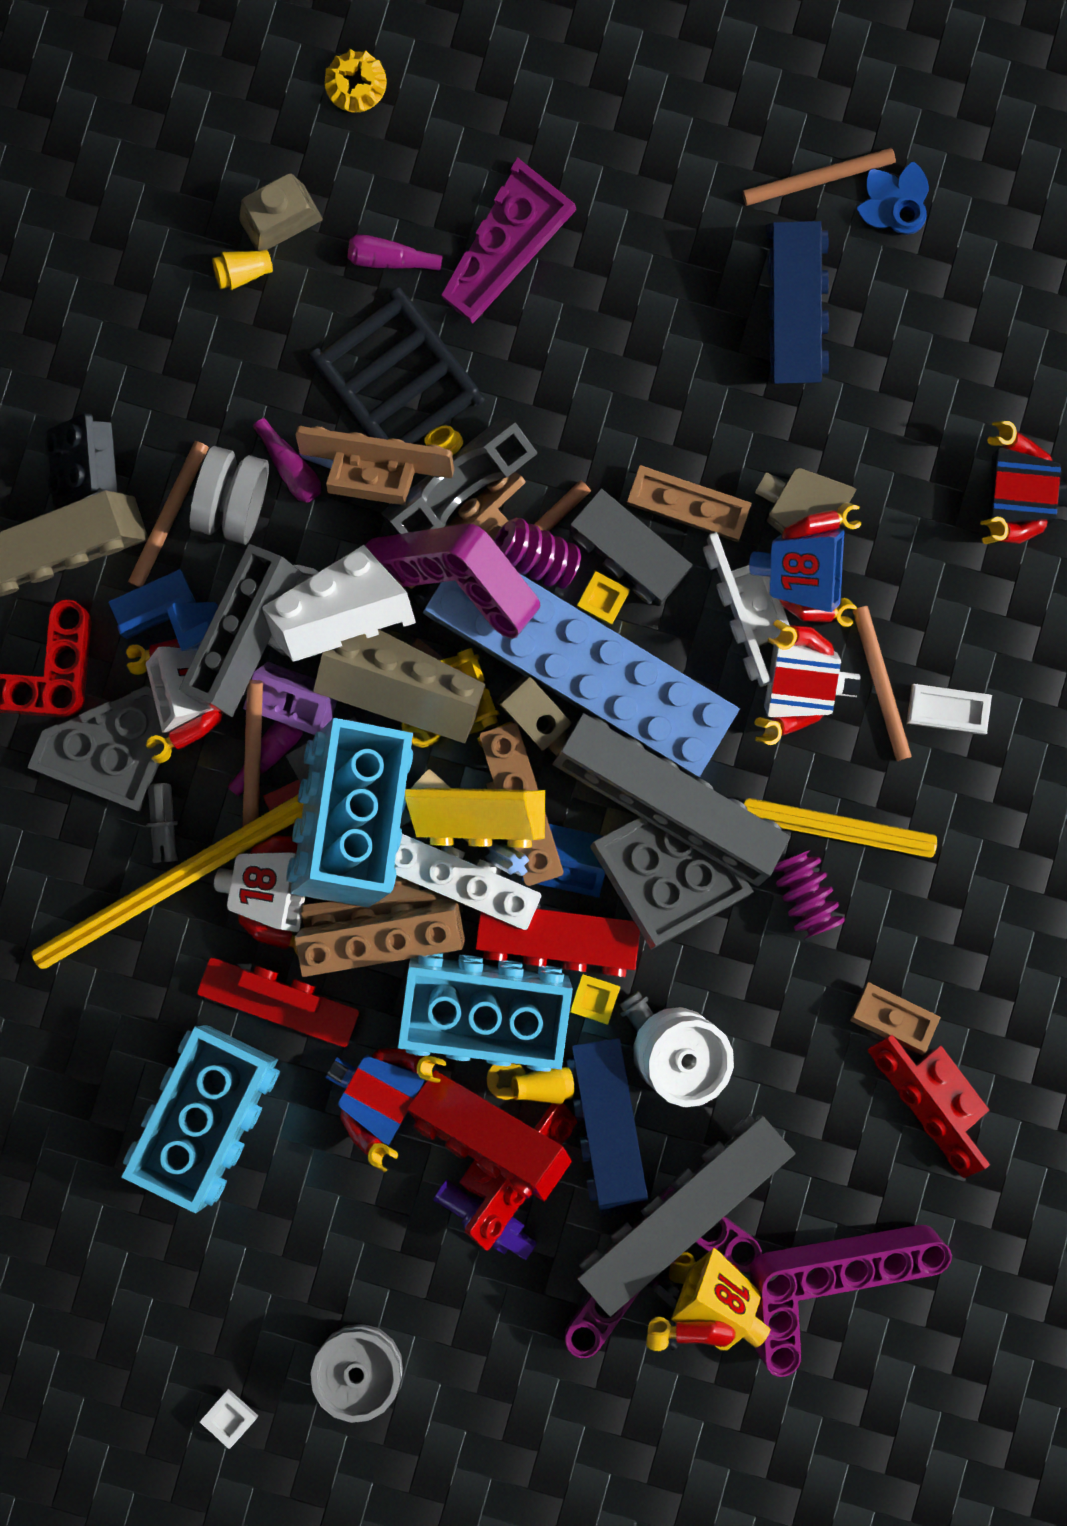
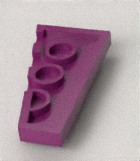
M518 157L511 168L512 173L505 186H501L494 199L495 204L486 220L481 222L476 231L477 236L469 251L464 253L442 293L444 301L472 324L576 211L575 203Z

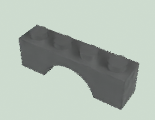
M502 416L452 456L454 464L452 478L428 475L409 490L405 505L391 504L380 514L396 534L445 527L449 516L464 500L489 483L509 477L534 457L537 451L518 425L509 418Z

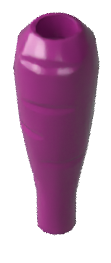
M357 234L350 238L347 258L354 265L388 269L425 268L437 271L441 269L442 255L417 251L403 244L370 235Z
M265 418L258 420L253 425V428L262 439L279 475L291 494L301 502L308 503L319 496L322 488L317 474L284 439L280 438Z
M278 721L272 723L261 738L260 776L297 744L303 735V730ZM244 765L227 786L238 797L244 791Z

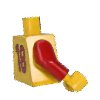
M715 1248L697 1262H695L692 1254L683 1252L675 1262L671 1263L669 1270L670 1280L675 1283L684 1284L671 1319L676 1323V1326H671L669 1321L662 1317L652 1319L649 1323L646 1346L650 1350L662 1351L666 1349L669 1339H676L677 1343L713 1345L720 1350L730 1349L742 1338L755 1348L763 1344L770 1333V1327L755 1316L761 1294L735 1264L730 1263Z

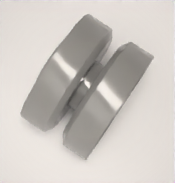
M217 446L211 447L204 459L193 495L190 512L191 530L212 535L222 524V531L226 540L246 545L254 532L263 504L269 474L268 461L248 455L237 467V460L232 450Z
M366 1324L347 1325L332 1333L317 1352L311 1369L312 1391L320 1406L334 1418L351 1423L369 1421L384 1413L396 1398L403 1375L401 1353L391 1337L381 1329ZM355 1367L360 1368L364 1373L363 1379L357 1380L356 1374L350 1376L349 1371Z

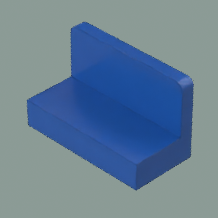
M179 569L108 603L117 620L119 633L124 638L129 639L170 620L166 609L167 606L173 603H196L183 572Z
M215 602L173 603L167 606L166 609L181 651L198 650L218 609V605Z
M549 824L564 873L560 877L538 884L599 898L605 871L590 846L594 841L604 836Z

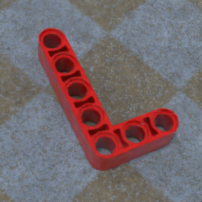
M62 600L51 609L44 677L0 674V713L68 718L77 715L81 711L85 701L92 623L88 611L76 601ZM72 610L78 611L80 619L76 627L64 629L62 618L65 613ZM65 650H74L76 653L75 663L67 669H61L58 664L59 655ZM24 685H30L33 692L32 699L25 705H18L15 699L16 691ZM69 688L72 692L71 703L65 708H57L54 700L55 695L59 690Z

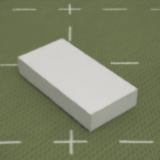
M912 684L906 724L986 735L992 695Z

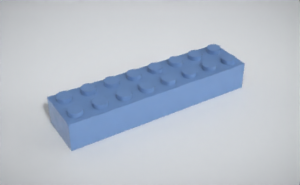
M523 575L521 577L535 593L541 606L518 637L514 639L499 634L455 580L439 584L422 614L522 675L531 677L537 684L586 714L601 718L608 723L612 730L622 736L638 740L643 744L645 750L658 758L664 757L673 761L680 771L692 778L700 777L740 710L737 706Z

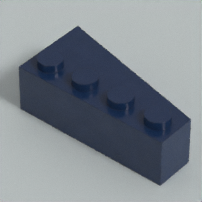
M821 221L773 222L766 225L767 239H773V248L769 249V256H767V270L770 280H773V287L770 288L768 296L770 319H773V327H770L769 331L771 383L822 382V374H828L829 370L828 350H822V334H828L829 329L828 310H822V294H828L829 288L828 270H822V254H828V230L821 229Z
M620 1038L572 1046L574 1058L566 1059L567 1067L572 1072L573 1081L578 1082L580 1097L573 1098L576 1121H585L587 1136L580 1137L579 1139L583 1162L591 1161L594 1176L586 1177L590 1202L598 1201L600 1217L640 1211L648 1203V1196Z

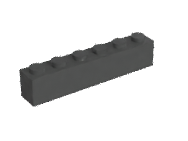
M583 713L552 764L756 886L761 885L771 876L791 837L784 833L781 827L774 821L765 818L761 819L747 811V807L742 802L722 796L714 791L707 781L690 777L680 771L673 761L664 757L658 758L645 750L643 744L638 740L621 736L611 730L607 722L595 716L589 717Z
M749 1114L732 1129L735 1136L724 1146L718 1141L701 1156L705 1163L694 1172L689 1168L683 1171L671 1182L674 1190L664 1199H661L659 1195L652 1198L640 1210L643 1214L640 1220L632 1227L628 1222L624 1223L609 1237L613 1243L601 1254L595 1249L578 1264L582 1271L577 1274V1279L610 1317L796 1154L763 1115L759 1114L754 1119Z

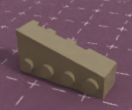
M105 490L1 531L0 596L18 591V585L29 581L31 583L41 582L52 578L55 572L64 569H74L89 563L91 560L147 542L148 536L135 497Z
M379 629V635L367 638L366 634L341 641V647L322 653L313 690L314 693L466 743L476 719L485 687L484 683Z

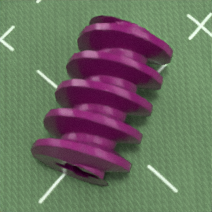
M516 517L507 521L500 528L494 540L513 567L516 566L518 573L525 575L529 572L530 578L535 581L542 578L543 585L551 587L557 582L560 589H565L573 580L580 565L581 554L577 545L569 542L566 543L563 538L553 536L548 531L540 530L536 525L527 524L521 518Z
M809 851L777 863L773 872H784V875L776 882L777 887H790V890L782 896L783 902H796V905L788 911L789 917H802V920L794 926V930L807 931L808 935L803 939L837 927L845 921L843 916H831V913L839 904L837 901H825V898L833 889L831 886L819 887V883L827 877L826 872H813V868L821 862L820 857H807Z

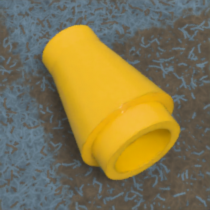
M267 249L261 251L221 252V256L212 258L215 277L220 289L229 287L230 290H233L264 274L273 272L271 258Z
M562 1067V1070L551 1068V1071H533L524 1075L513 1076L511 1088L515 1100L562 1104L564 1100L572 1099L574 1081L569 1067Z

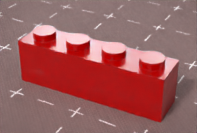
M542 909L535 910L528 929L523 930L481 912L476 950L484 951L483 959L506 961L508 954L524 956L523 964L545 967L547 966V959L563 961L562 969L586 972L587 964L603 966L602 974L626 977L627 969H636L640 930L634 921Z
M435 1070L432 1075L435 1078L441 1079L440 1082L427 1081L407 1108L416 1121L414 1128L431 1140L435 1136L446 1141L445 1147L462 1159H465L467 1155L478 1161L476 1165L487 1175L496 1179L500 1174L510 1180L509 1186L523 1197L529 1198L533 1194L545 1202L572 1162L564 1147Z

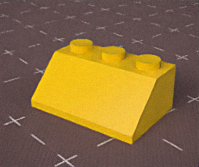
M405 789V800L416 837H430V845H454V838H468V846L488 847L493 846V839H507V847L529 848L532 847V840L545 838V790Z

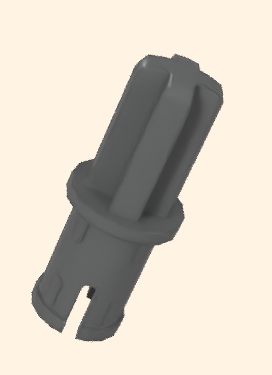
M168 783L151 784L148 787L151 823H147V827H151L153 863L178 861L174 826L178 825V821H174L172 787Z

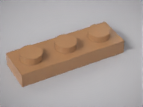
M642 465L639 466L627 501L629 506L709 533L717 532L718 536L738 542L752 504L751 502Z

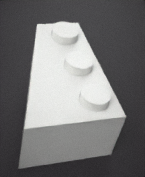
M364 545L262 607L272 637L293 662L341 647V641L366 634V637L370 638L379 635L378 629L402 622L403 627L416 623L407 592Z

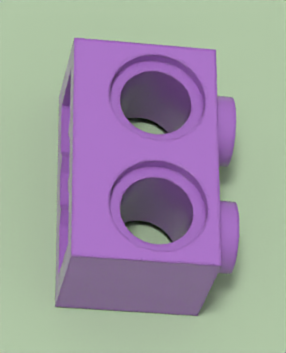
M271 662L265 663L253 673L252 680L263 681L262 716L313 735L316 732H320L332 720L337 700L314 693L316 679Z

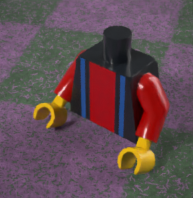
M992 422V426H996L999 430V437H988V444L993 446L1002 445L1004 448H998L992 455L987 519L980 522L981 525H986V529H990L991 536L982 538V542L984 544L997 541L1021 544L1044 532L1047 525L1056 519L1057 507H1067V484L1060 483L1061 465L1053 462L1050 454L1032 440L1018 433L1012 422Z

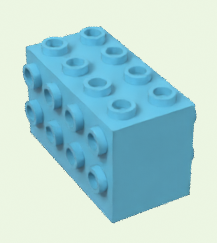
M332 718L320 732H316L313 740H308L304 754V764H309L308 778L302 779L298 794V802L304 804L302 818L296 819L292 834V842L298 843L296 858H290L286 874V881L292 882L290 894L369 908L392 892L396 880V868H394L396 852L399 850L402 837V829L400 828L401 815L406 806L405 787L407 773L410 771L413 759V750L411 749L413 733Z
M443 953L428 956L419 955L416 958H410L398 1048L406 1049V1052L409 1054L421 1056L438 1053L446 1054L447 1058L459 1061H470V1058L487 1060V1063L497 1066H510L511 1063L527 1065L528 1069L536 1071H551V1068L562 1070L573 990L569 976L562 973V968L538 966V971L524 970L522 968L523 964L520 962L499 960L498 966L483 964V958L471 955H459L458 961L443 959Z
M208 1025L194 1027L192 1032L188 1030L184 1035L177 1051L181 1056L174 1068L170 1067L166 1072L159 1088L163 1093L156 1105L152 1104L148 1109L141 1124L145 1130L139 1141L132 1143L123 1161V1164L127 1165L122 1178L194 1213L199 1212L207 1205L212 1206L214 1202L217 1203L227 1183V1180L221 1177L226 1168L230 1169L232 1165L235 1166L245 1146L239 1140L244 1130L248 1132L249 1129H253L263 1107L257 1105L262 1093L266 1095L267 1092H271L280 1074V1071L275 1069L278 1059Z

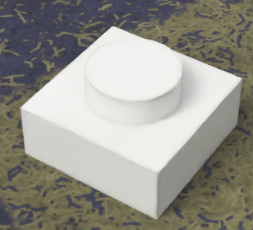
M228 1389L201 1419L200 1423L230 1449L257 1419L258 1415Z

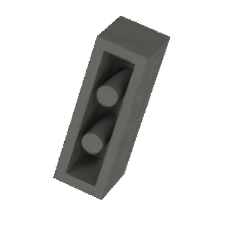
M602 488L571 523L570 531L575 534L572 537L573 542L588 554L594 550L604 559L602 566L617 579L625 576L635 585L632 591L649 605L654 601L661 606L692 568V564Z

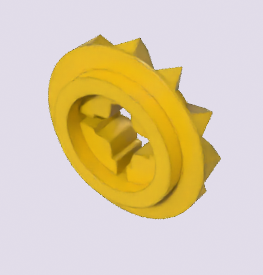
M350 49L341 56H335L333 62L326 68L324 85L329 99L337 107L348 112H363L374 107L383 97L386 90V74L380 61L372 57L367 51L354 52ZM360 67L361 78L367 84H357L355 89H352L351 94H349V81L344 76H353Z

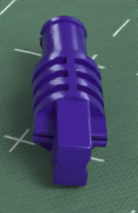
M448 1179L444 1181L433 1198L434 1202H438L463 1219L461 1223L464 1225V1228L485 1200L479 1196L476 1199ZM512 1217L492 1247L504 1255L509 1249L526 1260L534 1250L536 1241L522 1232L524 1224Z

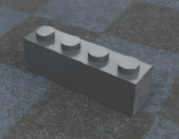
M249 544L179 690L198 703L233 717L272 635L262 607L294 588L302 572L282 556Z

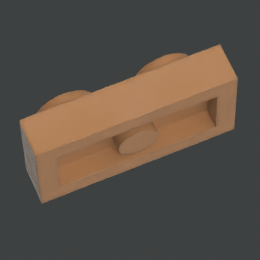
M868 982L864 986L850 1021L885 1038L893 1034L901 1046L923 1055L928 1049L941 1017Z

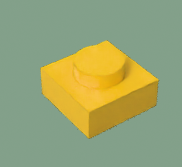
M595 571L577 608L612 626L630 589Z
M582 974L570 1012L608 1025L620 986Z

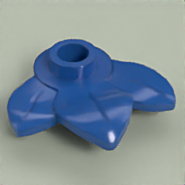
M911 162L903 170L899 179L887 172L870 169L866 182V189L870 200L865 201L857 208L861 218L872 227H891L894 231L903 235H910L919 231L926 221L927 212L923 202L929 192L928 180L921 167L915 162ZM905 210L909 211L913 215V220L909 222L903 221L899 213Z

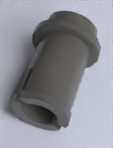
M639 991L619 1004L623 1010L620 1013L621 1016H627L637 1033L649 1017L654 1015L646 1003L648 997H642Z

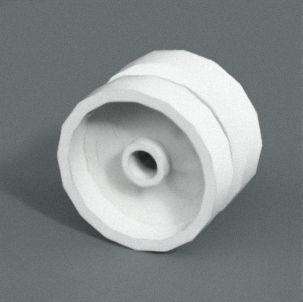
M682 1007L664 1009L649 1017L639 1029L633 1045L634 1065L640 1077L669 1103L682 1107L700 1106L716 1098L728 1084L734 1068L733 1049L727 1036L699 1013Z

